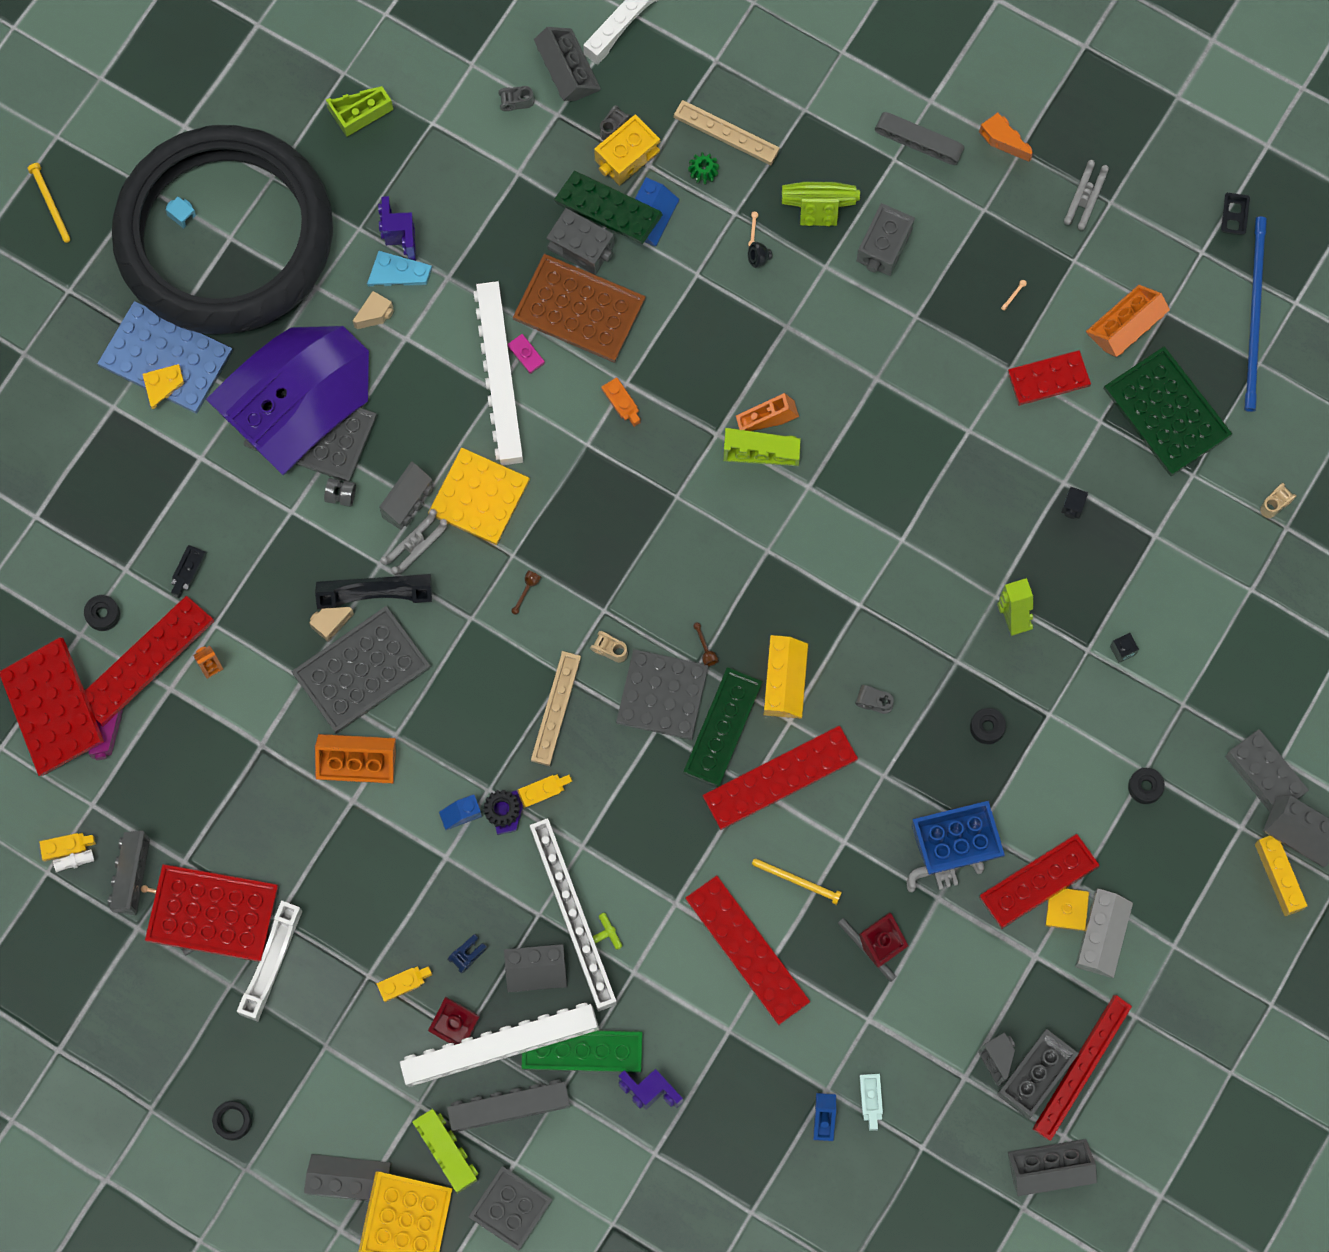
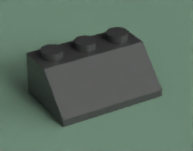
M411 461L379 506L382 518L400 530L404 526L407 527L412 520V514L421 508L422 500L425 496H429L434 488L432 479L414 462Z
M563 944L504 949L508 992L567 987Z
M1005 1033L985 1043L978 1051L998 1087L1008 1078L1015 1052L1013 1039L1010 1035L1006 1036Z

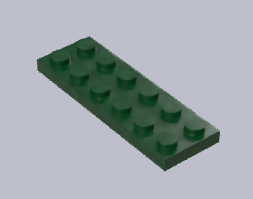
M575 170L554 198L557 204L642 245L663 216L661 211Z
M728 667L726 668L684 768V774L720 787L763 681Z

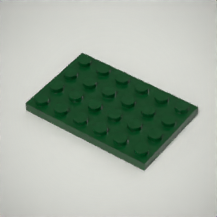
M1165 346L1106 384L1103 388L1170 476H1173L1232 436L1231 431Z

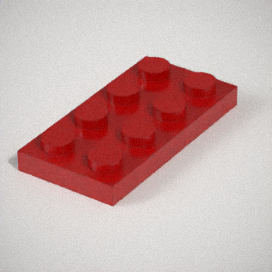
M1080 350L1011 368L1007 371L1019 406L1090 387L1091 385Z

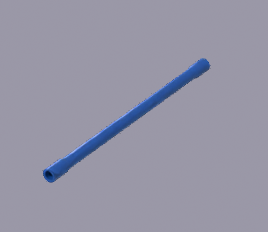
M1256 217L1249 356L1244 408L1248 412L1256 411L1266 217Z

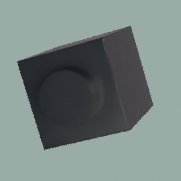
M1070 486L1061 513H1064L1068 518L1079 519L1088 492Z
M1131 633L1113 640L1110 645L1118 663L1135 656L1139 650Z

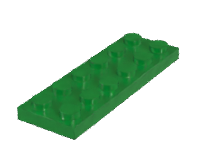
M594 1031L522 1053L521 1069L641 1073L642 1032Z

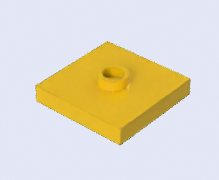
M1064 889L1048 899L1045 926L1085 931L1089 892Z

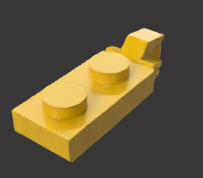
M558 774L552 775L522 787L517 792L524 808L564 791L563 786L569 784L572 780L570 775L559 778Z
M83 833L39 841L43 861L67 857L71 853H81L86 851L87 846L96 845L93 835L84 836Z
M429 966L421 970L415 967L376 984L385 1003L421 987L425 983L423 979L432 976V972Z

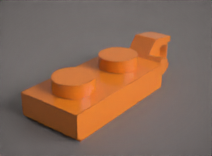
M616 377L601 387L603 393L621 419H629L634 427L640 424V418L637 415L639 412L637 405L619 379Z

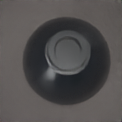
M760 242L751 243L748 249V260L752 267H761L767 260H771V249H767Z

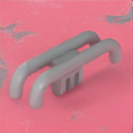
M1094 160L1088 161L1064 219V224L1070 225L1078 205L1084 207L1085 210L1078 224L1080 231H1083L1087 225L1109 170L1107 165H1103L1095 185L1088 182L1095 165Z
M431 509L427 518L388 556L381 557V563L387 565L395 560L405 549L410 553L400 565L392 567L391 572L394 575L402 573L446 529L447 521L442 519L439 526L424 540L421 533L436 518L437 512L435 509Z
M983 862L970 865L974 867L977 874H981L984 870ZM925 866L917 868L909 874L907 880L909 892L915 891L917 879L930 876ZM954 869L930 874L935 876L939 890L943 889L941 881L945 882L946 888L951 887L949 881L951 878L953 885H958Z

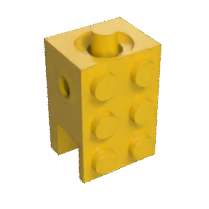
M635 114L594 148L595 161L600 165L599 171L604 176L609 175L620 186L660 152V149L656 146L660 143V138Z

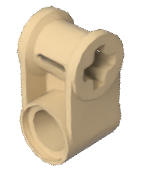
M1282 483L1266 498L1260 508V512L1264 517L1272 518L1283 508L1287 507L1297 496L1292 494L1285 487V484ZM1267 504L1272 505L1275 510L1269 509Z
M602 631L598 632L597 640L590 647L593 652L618 663L625 661L628 657L625 643ZM616 649L624 650L621 655L614 654Z

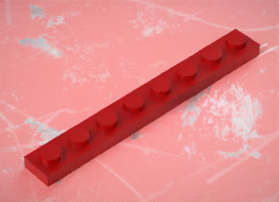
M1113 995L1032 1129L1048 1141L1052 1140L1132 1008L1130 1004L1119 996Z

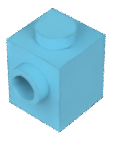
M179 197L171 200L165 209L167 216L183 229L186 227V219L189 216L193 218L196 216L191 203Z

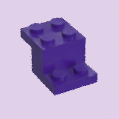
M389 196L381 197L382 203L378 204L381 239L385 240L386 246L402 245L404 255H407L408 259L416 261L415 226L412 212L392 213Z
M656 1069L638 1085L625 1071L618 1076L619 1087L626 1094L628 1092L631 1093L633 1096L632 1101L639 1109L643 1107L646 1110L663 1094V1099L670 1107L674 1105L678 1108L683 1103V1098Z

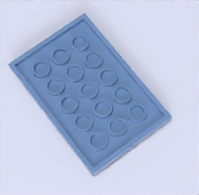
M134 301L97 364L99 367L146 389L143 373L179 364L184 384L179 389L174 390L167 400L197 414L233 350L201 333L180 328L158 317L146 306Z

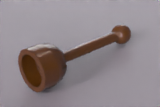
M528 570L525 575V583L527 585L516 606L511 610L514 615L519 613V607L530 586L537 585L541 579V576Z
M698 622L694 623L693 627L697 630L705 651L702 656L704 666L708 665V667L713 666L719 662L715 652L708 650L700 630L701 624Z

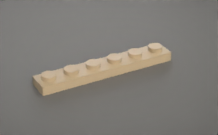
M684 100L681 101L674 113L675 119L769 165H772L780 150V147Z
M562 651L531 762L546 766L551 764L581 660L579 655Z

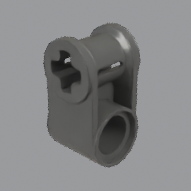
M528 86L502 88L498 92L499 96H501L500 109L502 111L530 108L535 101L533 91ZM525 95L529 96L527 99H522Z
M615 105L600 123L601 139L604 141L628 121L631 115L625 114ZM605 129H611L612 131L606 132V131H604V130H605Z
M861 685L855 704L863 709L887 714L893 709L894 699L887 692L867 685ZM884 700H887L888 703L883 706L882 703Z

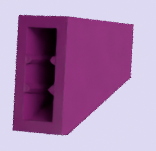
M123 708L103 727L97 722L104 742L89 750V755L92 759L103 760L107 756L112 755Z

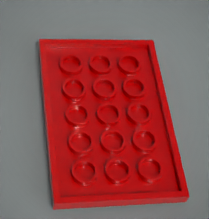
M57 638L0 671L2 683L38 776H44L104 742L64 638Z
M162 864L145 941L260 962L265 950L279 886Z

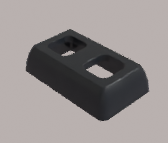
M1228 192L1225 194L1221 226L1223 233L1244 235L1246 233L1250 202L1248 195ZM1229 204H1240L1241 212H1230ZM1227 221H1238L1239 229H1228Z

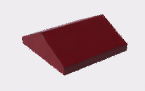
M891 913L886 914L859 934L863 950L876 967L882 966L908 947Z
M445 997L428 1031L448 1043L457 1045L462 1043L461 1040L471 1037L480 1016Z

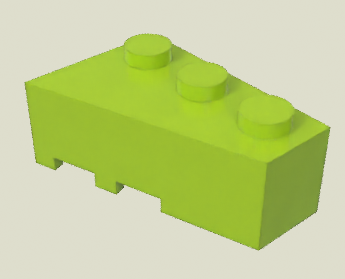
M382 86L359 91L360 93L349 96L348 94L342 95L343 97L336 99H325L328 110L346 137L393 110L392 100Z
M1027 578L1004 585L997 606L999 612L1004 614L1011 636L1032 630L1033 625L1030 620L1033 619V615L1029 614V610H1033V594Z

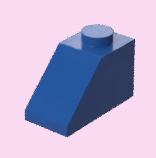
M474 794L455 801L439 812L445 830L482 817Z
M816 1093L813 1140L833 1141L836 1118V1094Z

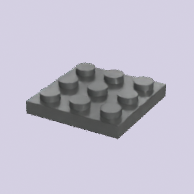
M502 1166L469 1215V1218L517 1251H520L552 1202V1199Z

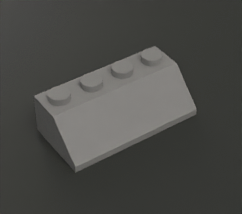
M1102 889L1095 891L1075 965L1076 968L1114 978L1133 905L1131 901L1116 893Z

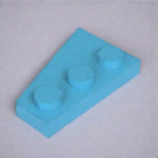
M378 251L367 285L368 287L374 285L392 286V284L427 285L432 265Z

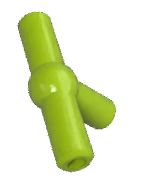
M601 913L599 919L605 930L592 936L594 943L609 937L615 949L622 948L615 927L611 925L606 913Z

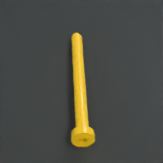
M33 163L27 169L30 174L34 175L63 241L68 243L70 242V236L40 173L41 166L39 163Z
M753 859V866L833 900V904L837 905L842 892L837 890L835 893L761 860Z

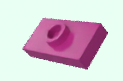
M523 334L507 344V347L529 374L545 364V361Z

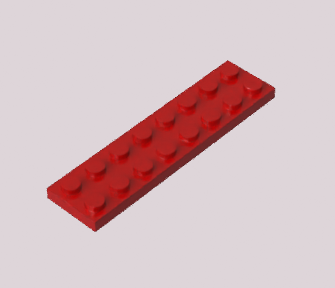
M185 596L85 690L96 721L102 727L107 724L214 623L213 618L188 596Z
M839 725L704 794L703 799L719 829L723 830L858 761V758Z
M717 875L685 898L778 1026L810 1003V1000Z

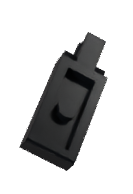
M190 545L187 546L172 577L171 584L174 585L171 591L172 596L180 599L183 591H188L189 587H191L206 556L205 551Z

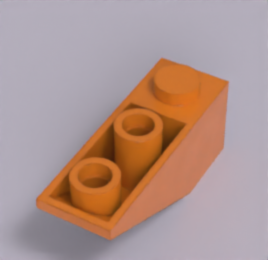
M996 113L981 124L979 133L990 146L1028 162L1031 160L1032 148L1028 143L1022 141L1018 131L1013 130L1009 126V122L1004 116Z

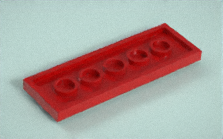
M1075 834L979 895V898L1000 928L1003 929L1099 868V863L1078 834Z

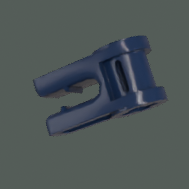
M475 934L461 947L457 948L447 959L459 968L458 971L461 974L487 949V946L482 943L471 954H466L478 942V937Z

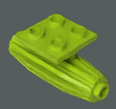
M800 182L782 185V204L801 207L800 225L837 226L838 207L856 205V201H860V190H856V186L836 182Z

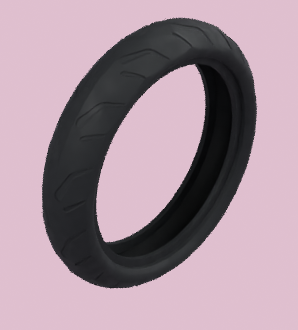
M238 125L201 127L180 133L155 147L135 166L123 184L112 220V242L115 260L123 280L137 299L158 317L180 328L204 334H231L257 329L291 311L309 294L321 275L330 253L333 237V219L329 197L321 179L307 159L289 144L274 135ZM218 161H237L252 164L267 170L279 178L290 189L299 203L302 218L301 232L291 259L281 272L264 286L247 294L232 298H203L190 295L173 287L153 269L145 252V226L154 201L170 182L197 166Z

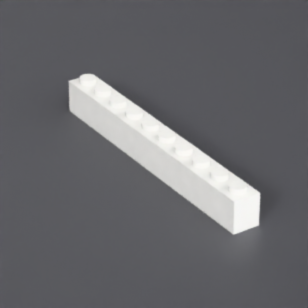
M499 282L476 284L477 291H474L475 302H479L476 314L477 320L481 319L482 323L481 326H478L479 336L484 338V343L480 344L482 354H486L483 366L484 372L488 371L489 378H485L486 388L491 390V395L488 396L489 407L493 406V413H490L491 425L495 424L496 431H492L494 442H498V448L495 449L496 460H500L501 465L523 463Z
M547 818L531 824V833L597 1010L599 1012L617 1005L615 996L550 822Z
M581 1003L576 1005V1009L568 1010V1008L562 1009L553 1016L545 1014L539 1016L538 1020L533 1022L525 1020L519 1022V1026L513 1028L511 1026L502 1027L499 1029L500 1032L493 1034L491 1031L482 1033L481 1037L477 1039L469 1037L461 1040L462 1043L457 1045L449 1043L443 1045V1049L437 1051L429 1049L424 1051L423 1055L417 1057L415 1054L406 1056L404 1061H400L405 1085L412 1087L597 1031L599 1026L594 1008L591 1004Z

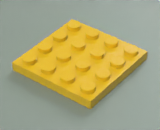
M461 447L430 510H436L437 519H445L448 524L497 546L530 478Z
M376 1171L358 1252H439L452 1188Z

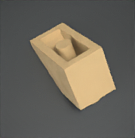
M373 291L353 319L354 327L361 329L383 324L386 319H390L394 312L392 302Z
M350 607L325 608L320 612H315L310 618L311 621L309 623L313 630L329 642L354 613Z

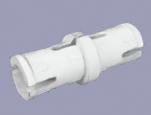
M90 849L77 854L71 853L70 856L53 860L55 871L59 872L68 868L75 869L82 864L94 862L95 860Z

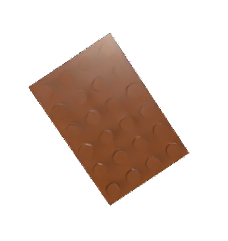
M544 254L514 313L513 320L615 363L646 296Z

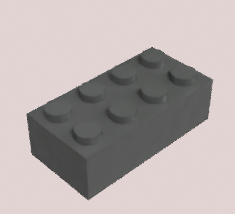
M1260 729L1230 750L1225 756L1269 812H1271L1277 796L1291 795L1298 800L1309 791Z
M1046 1029L998 1092L997 1096L1027 1119H1030L1079 1053Z

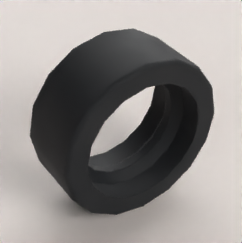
M229 1101L217 1107L213 1114L212 1123L218 1135L226 1140L233 1141L241 1139L248 1133L251 1128L252 1119L250 1112L245 1106L239 1102ZM229 1109H236L243 1115V1126L237 1132H226L221 1127V1116Z

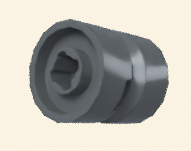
M329 478L325 488L324 501L333 504L339 502L340 505L351 507L355 497L356 483L349 481L341 483L338 479Z

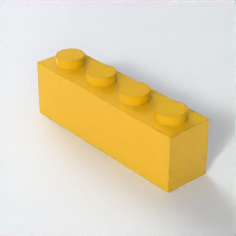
M1272 836L1259 839L1255 843V847L1284 916L1286 917L1304 910L1307 907V903L1281 842Z

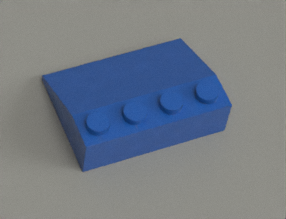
M989 801L916 818L912 821L915 840L928 875L1005 856Z

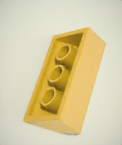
M770 636L763 715L802 719L808 643L792 637Z

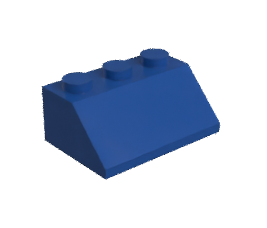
M646 177L635 199L661 211L663 214L645 240V243L656 247L679 202V198L663 184Z

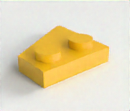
M179 364L142 374L152 409H155L160 401L164 398L167 399L174 390L179 389L184 384Z

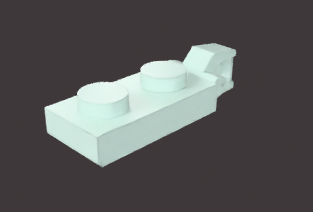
M880 1074L860 1075L862 1116L864 1121L868 1120L869 1131H877V1120H882L883 1114Z

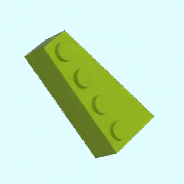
M725 428L723 461L799 466L801 438Z
M431 1109L412 1121L457 1194L478 1181L475 1177L478 1175V1172L473 1164L468 1166L465 1161L468 1156L463 1148H457L454 1143L457 1141L451 1130L447 1132L443 1126L446 1124V1121L441 1113L436 1115L435 1111Z

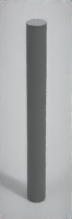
M844 918L838 922L840 927L866 954L863 950L860 936ZM885 964L877 967L890 982L896 978Z

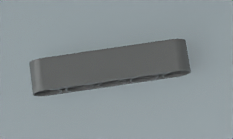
M888 112L881 114L875 127V131L881 136L951 165L958 163L964 150V146L961 143Z

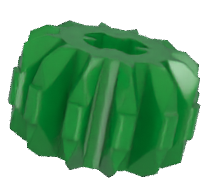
M702 152L700 157L695 154L694 160L690 159L688 172L691 173V179L696 178L697 183L703 180V183L706 184L707 180L712 182L714 177L718 176L719 164H717L716 157L711 158L710 153L704 156Z

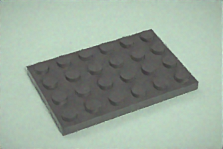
M279 389L276 395L278 398H284L287 395V391ZM266 402L263 405V410L265 411L272 408L271 402ZM358 408L315 444L296 465L350 482L377 418V413ZM245 439V441H244V446L256 450V449Z
M385 606L291 672L333 731L338 733L430 669L431 666L388 607Z

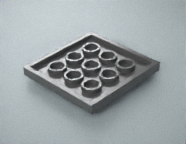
M633 649L616 724L692 740L708 665L704 666V664Z

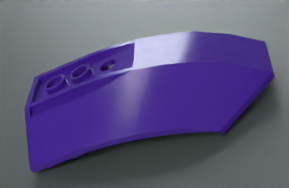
M344 326L291 327L273 338L246 360L206 400L284 476L325 435L368 402L369 350ZM279 389L287 391V395L284 398L277 397L276 394ZM266 402H271L272 408L268 411L263 410V405Z

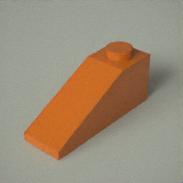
M785 393L736 415L739 430L745 431L782 425L799 417L795 401Z
M210 646L199 648L196 654L193 655L207 679L223 670L222 665Z

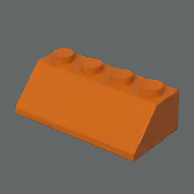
M1138 285L1092 325L1086 333L1106 353L1117 357L1132 343L1136 342L1158 320L1162 319L1170 309L1162 293Z
M318 734L315 745L316 779L393 783L396 738Z

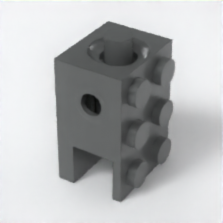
M881 203L858 249L856 262L866 265V268L871 272L880 271L890 276L913 230L912 225L915 217Z
M565 208L547 236V240L550 241L547 246L548 250L596 275L603 262H608L613 254L611 250L614 247V234Z

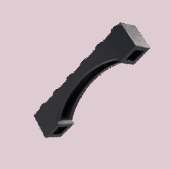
M431 574L316 582L315 588L317 610L336 608V606L348 602L372 598H398L410 600L413 603L432 602Z

